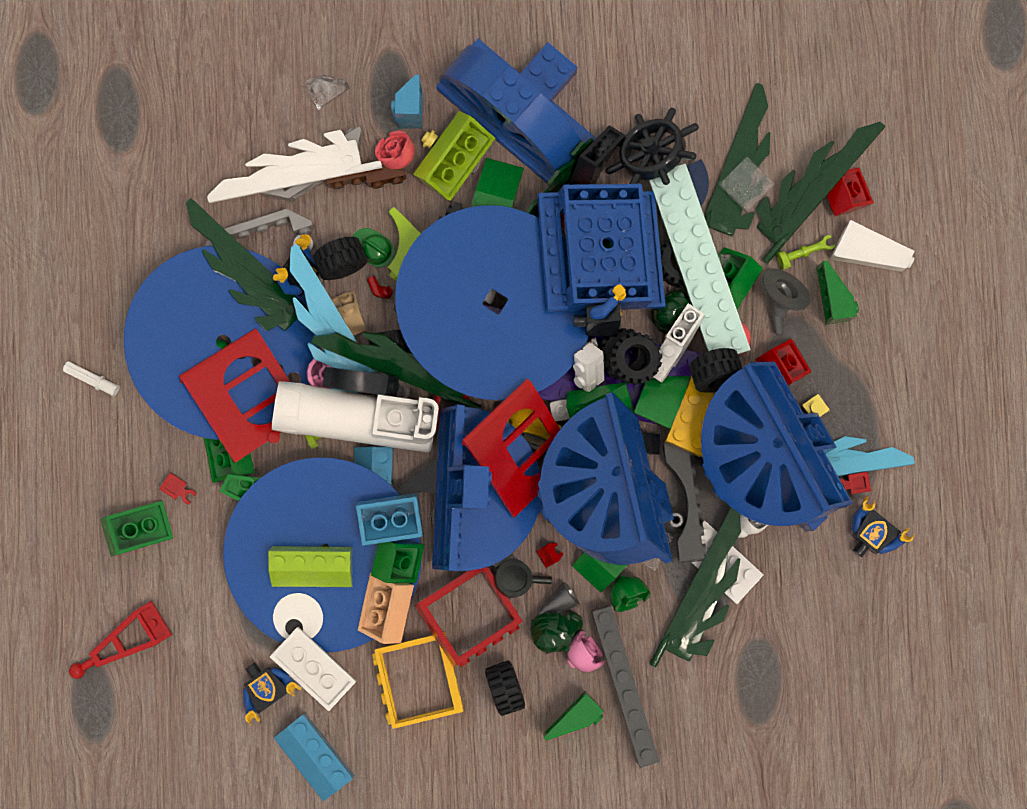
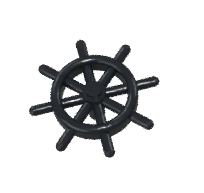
M670 108L664 119H652L645 122L641 114H636L635 121L637 126L627 133L622 143L618 146L620 147V161L607 167L606 173L611 175L624 168L632 176L629 184H638L640 180H651L660 177L662 183L668 185L670 179L667 173L673 170L682 158L695 160L697 157L696 153L685 151L686 141L684 137L699 129L698 124L693 123L680 130L675 123L671 122L676 114L675 108ZM656 132L654 137L650 136V134ZM665 132L671 134L670 136L662 139ZM644 139L642 143H638L639 140ZM675 142L673 148L666 147L671 143ZM632 150H638V152L630 156ZM642 159L639 166H635L632 164Z

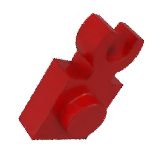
M172 472L169 473L159 490L175 500L178 496H181L182 501L187 505H190L191 501L187 500L186 495L190 493L196 496L197 494L193 489H185L184 487L187 482Z
M868 472L847 475L848 481L840 479L845 490L849 489L850 495L871 491Z

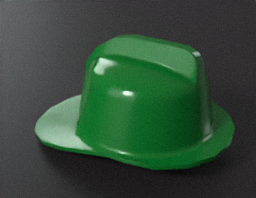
M362 228L353 234V237H357L360 240L367 263L374 267H385L393 261L395 248L389 239L371 228Z

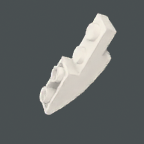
M689 303L666 335V340L660 347L661 350L659 352L662 354L660 362H662V365L658 369L659 372L653 377L661 383L682 357L705 316L703 312Z

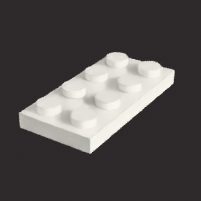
M703 521L701 524L704 527V536H701L702 544H706L708 552L717 531L706 521ZM732 546L728 552L725 574L738 558H740L737 581L725 594L735 604H738L761 579L763 574ZM702 561L691 563L699 569Z
M299 627L270 656L273 661L328 711L357 681Z

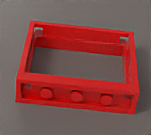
M489 567L467 571L415 605L453 667L466 665L470 662L469 657L474 654L476 656L481 655L487 651V645L490 643L493 646L503 640L502 635L507 632L511 635L520 629L518 625L523 622L508 597L501 594L496 588L494 575ZM482 573L512 622L458 656L427 607L477 574Z

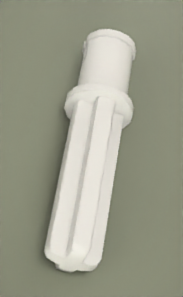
M70 361L66 362L63 367L65 373L94 386L97 391L102 390L115 397L120 389L119 385L106 380L104 376L100 377Z

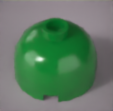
M622 575L615 580L616 583L610 590V601L615 611L625 612L637 607V602L641 599L645 602L651 593L645 582L640 578Z

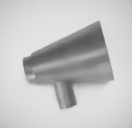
M671 507L673 516H678L680 521L678 524H675L670 520L665 522L664 526L667 533L676 534L685 527L686 517L680 509Z
M564 582L541 606L539 612L541 614L546 612L563 614L562 612L576 607L580 603L572 589Z

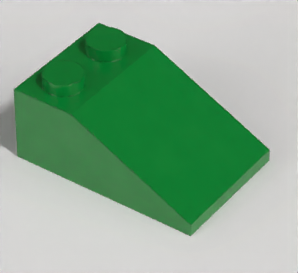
M486 158L471 207L503 206L513 208L524 168Z
M827 260L823 261L816 267L826 325L849 322L859 312L857 301L854 302V296Z
M623 382L599 386L590 392L584 389L567 392L566 408L570 419L583 408L605 398V395L611 392L633 412L634 408L627 384Z
M163 500L100 519L111 557L174 539Z
M584 691L543 733V738L547 741L589 727L592 723L596 725L604 717L602 714L604 710Z

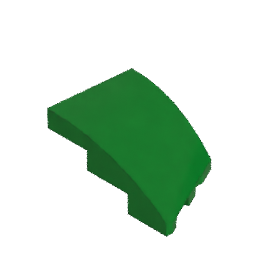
M670 376L666 377L662 383L653 377L645 382L638 395L640 397L633 413L667 429H671L690 377Z

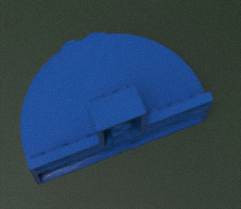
M478 38L473 45L465 47L440 76V82L437 84V91L460 111L473 117L496 138L495 140L545 183L549 181L559 168L574 158L570 154L581 141L587 143L591 137L593 140L596 139L594 135L553 102L577 74L578 67L549 42L525 69L519 73ZM496 111L506 119L504 123L499 120ZM515 133L522 134L525 138H523V137H521V136H519V135H517V134H515Z
M775 362L749 363L722 384L707 408L701 434L704 474L712 482L714 493L718 498L724 500L743 516L753 521L773 526H791L813 521L853 504L826 456V453L837 448L818 413L803 414Z
M611 392L606 394L605 398L588 405L576 413L564 424L553 439L546 453L541 470V478L538 482V496L543 504L541 512L544 519L551 522L553 527L565 539L596 560L609 564L630 565L659 558L666 564L673 561L664 523L674 519L666 484L650 469L638 417Z
M454 405L440 409L432 569L470 571L482 569L500 562L523 543L530 533L538 513H541L543 508L542 501L537 495L515 518L512 517L490 484L492 474L489 471V467L479 466L468 448L462 445V440L490 414L488 411L465 407V405ZM508 422L504 427L503 440L516 429ZM521 434L507 447L509 454L518 467L533 454L532 449ZM537 460L524 472V475L531 476L540 472Z

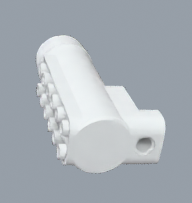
M279 381L274 405L272 430L295 435H310L428 453L431 451L433 436L436 430L438 405L434 400L419 397V400L385 395L374 396L315 387L302 383Z

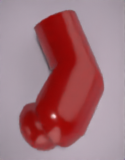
M376 276L366 279L374 296L388 299L393 294L390 286L379 285Z

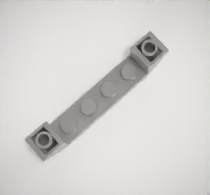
M352 127L345 132L344 136L347 141L356 140L359 150L363 133L360 127ZM326 180L287 187L288 190L285 192L283 189L262 192L264 197L292 202Z
M284 209L225 228V230L233 238L239 237V239L249 237L250 233L255 231L261 233L269 230L268 227L274 225L276 227L284 226L289 220L295 234H309L315 228L310 220L288 209ZM207 240L205 246H213V244Z

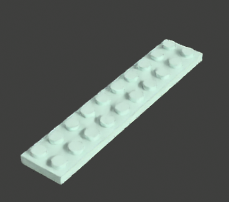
M686 163L676 166L667 173L670 179L668 185H664L660 177L649 180V183L654 192L655 200L690 302L693 307L705 314L699 328L707 351L719 348H733L737 351L738 355L748 352L751 349Z

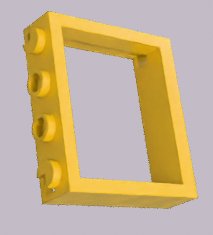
M433 635L374 649L375 653L372 654L374 666L378 665L379 673L376 674L378 684L383 686L384 693H381L383 705L388 707L386 719L388 725L392 724V729L464 711L454 667L440 647L454 706L398 720L383 653L436 641Z

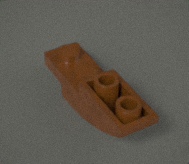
M382 165L380 169L326 179L329 188L333 187L334 190L344 188V185L351 183L352 185H360L365 180H367L369 187L378 189L384 187V184L392 183V185L401 184L407 177L405 171L401 169L393 170Z

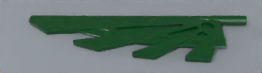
M756 83L704 216L709 228L730 236L734 235L736 229L750 228L755 213L751 212L742 216L741 213L746 203L761 194L765 181L763 177L749 190L754 171L770 152V132L767 133L757 149L758 127L768 108L762 84Z
M877 122L857 128L843 149L826 160L825 158L834 145V141L815 151L800 181L792 187L796 173L795 170H792L781 181L779 202L772 209L770 208L769 197L764 198L756 208V212L762 220L757 225V228L774 245L762 260L767 264L772 260L885 128L883 123Z
M592 137L587 143L581 141L570 154L574 158L553 174L547 182L550 186L543 193L559 192L563 185H567L571 181L579 156L594 141ZM536 198L525 212L539 218L538 201Z
M192 198L186 202L191 226L212 242L220 257L219 259L205 249L202 250L211 269L236 281L247 293L244 294L232 289L228 291L239 304L260 307L268 315L254 318L265 331H269L277 326L286 331L297 320L293 303L294 297L309 312L308 307L295 295L284 294L281 287L273 282V274Z
M337 332L316 335L311 341L316 346L386 375L397 376L403 382L458 405L477 409L481 407V405L463 398L464 394L449 388L434 378L421 366L412 353L404 350L385 334L363 333L364 337L378 346L359 344Z
M730 507L707 555L704 557L649 663L655 668L665 650L687 661L691 660L693 654L708 656L714 639L701 642L700 640L705 630L724 621L729 608L728 604L715 614H713L718 599L737 581L740 558H738L725 574L728 552L741 533L739 513L732 507Z

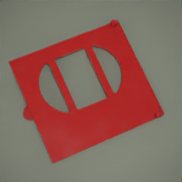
M256 328L179 375L180 383L184 384L234 463L268 441L271 444L278 443L281 432L272 430V422L257 425L247 421L249 417L273 403L276 399V393L246 413L241 414L228 394V390L264 367L268 369L277 385L279 381L290 382ZM241 357H254L261 360V363L228 384H223L225 371L234 360Z
M527 378L462 440V445L468 448L477 464L489 467V471L492 474L490 484L512 517L515 518L538 495V482L541 478V472L531 476L524 475V472L550 447L560 428L534 385ZM519 410H533L532 414L503 440L504 427L509 418ZM539 418L549 434V438L518 467L509 454L507 447Z

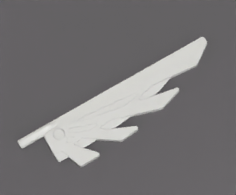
M337 130L324 133V137L334 143L332 145L321 147L308 140L301 139L289 143L288 146L305 152L293 156L262 154L245 165L246 167L265 168L249 177L224 179L207 198L209 203L380 169L382 164L381 161L361 164L356 140L347 141L342 131Z

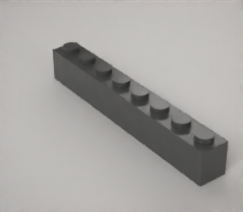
M609 605L592 610V616L638 765L642 768L658 763V755L612 606Z

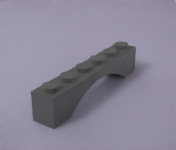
M664 443L665 466L679 481L686 500L687 516L685 527L676 543L678 563L703 561L704 556L707 555V548L705 543L702 544L701 536H704L703 524H699L698 516H701L700 504L696 503V496H699L697 484L694 485L693 477H696L695 466L691 465L690 461L693 454L669 443Z

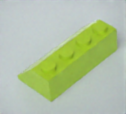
M458 111L413 175L443 198L451 201L496 138L473 117Z
M272 546L268 551L269 575L272 587H352V547Z

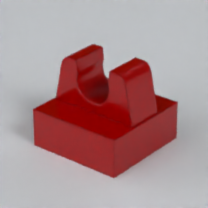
M556 542L549 543L536 551L545 568L560 561V558L564 555L563 552L557 554L554 548L558 546Z

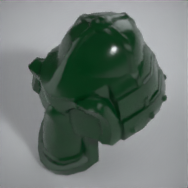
M681 290L670 291V293L665 295V308L651 310L653 323L659 332L668 334L688 303L692 305L689 296H684Z
M546 612L537 615L531 620L530 630L533 643L546 654L561 651L569 652L572 638L582 628L583 620L576 613H568L566 616L561 613Z

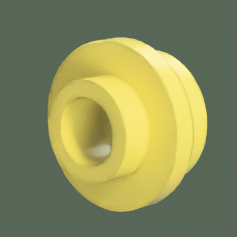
M431 130V132L426 131L421 139L423 142L422 147H428L429 149L432 147L438 137L434 130Z

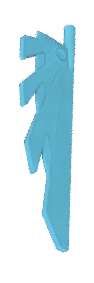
M298 244L292 246L290 250L289 271L304 290L309 310L308 312L294 297L293 303L297 319L315 335L337 332L357 342ZM307 344L315 360L333 368L376 373L374 369L326 349H324V353L312 344ZM347 390L348 392L360 393V392H357V391H349V390Z
M847 436L835 441L834 443L837 448L826 453L838 476L913 465L915 463L913 456L893 447L870 453L849 450V448L865 443L866 439Z

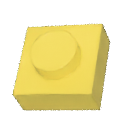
M819 394L801 405L806 414L818 413L821 417L829 411V408Z

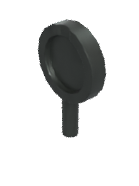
M511 559L498 566L495 571L494 581L496 588L501 594L506 597L515 598L525 594L532 583L551 584L552 577L533 576L531 570L524 562Z

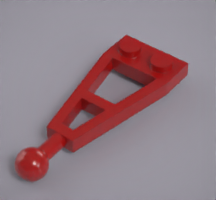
M148 602L128 616L89 653L91 658L82 664H72L69 668V675L74 679H80L84 676L85 670L93 665H96V667L103 666L156 646L172 636V632L154 602ZM138 618L151 641L126 650L118 635ZM112 642L118 654L102 660L99 653Z

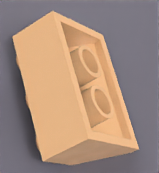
M370 573L358 631L382 644L401 643L414 585L410 583H385L371 576Z

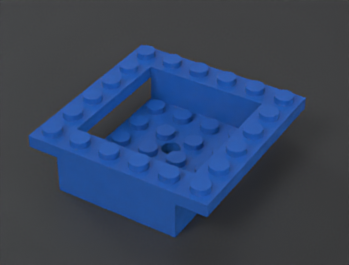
M642 184L563 185L559 192L537 194L547 312L585 311L587 305L602 304L611 296L614 297L615 295L612 290L619 284L624 287L626 292L625 299L618 300L620 310L663 309L666 307L656 201L653 191H642ZM560 214H564L570 277V286L567 289ZM604 239L610 240L612 248H605L602 241Z

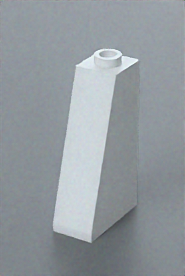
M852 220L846 224L830 257L837 261L900 272L910 268L915 259L912 257L914 250Z

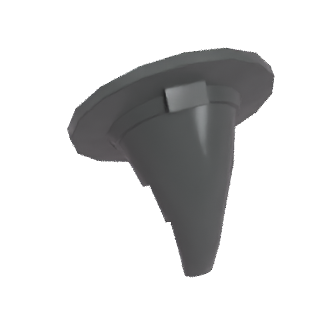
M770 269L764 273L762 283L770 296V310L775 332L777 335H783V321L788 310H804L810 304V295L803 283L795 276L783 270Z

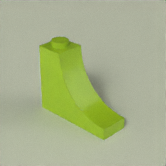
M393 207L388 213L398 227L399 247L388 269L390 271L389 276L397 282L403 259L421 233Z

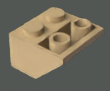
M355 291L345 292L331 298L353 335L367 331Z

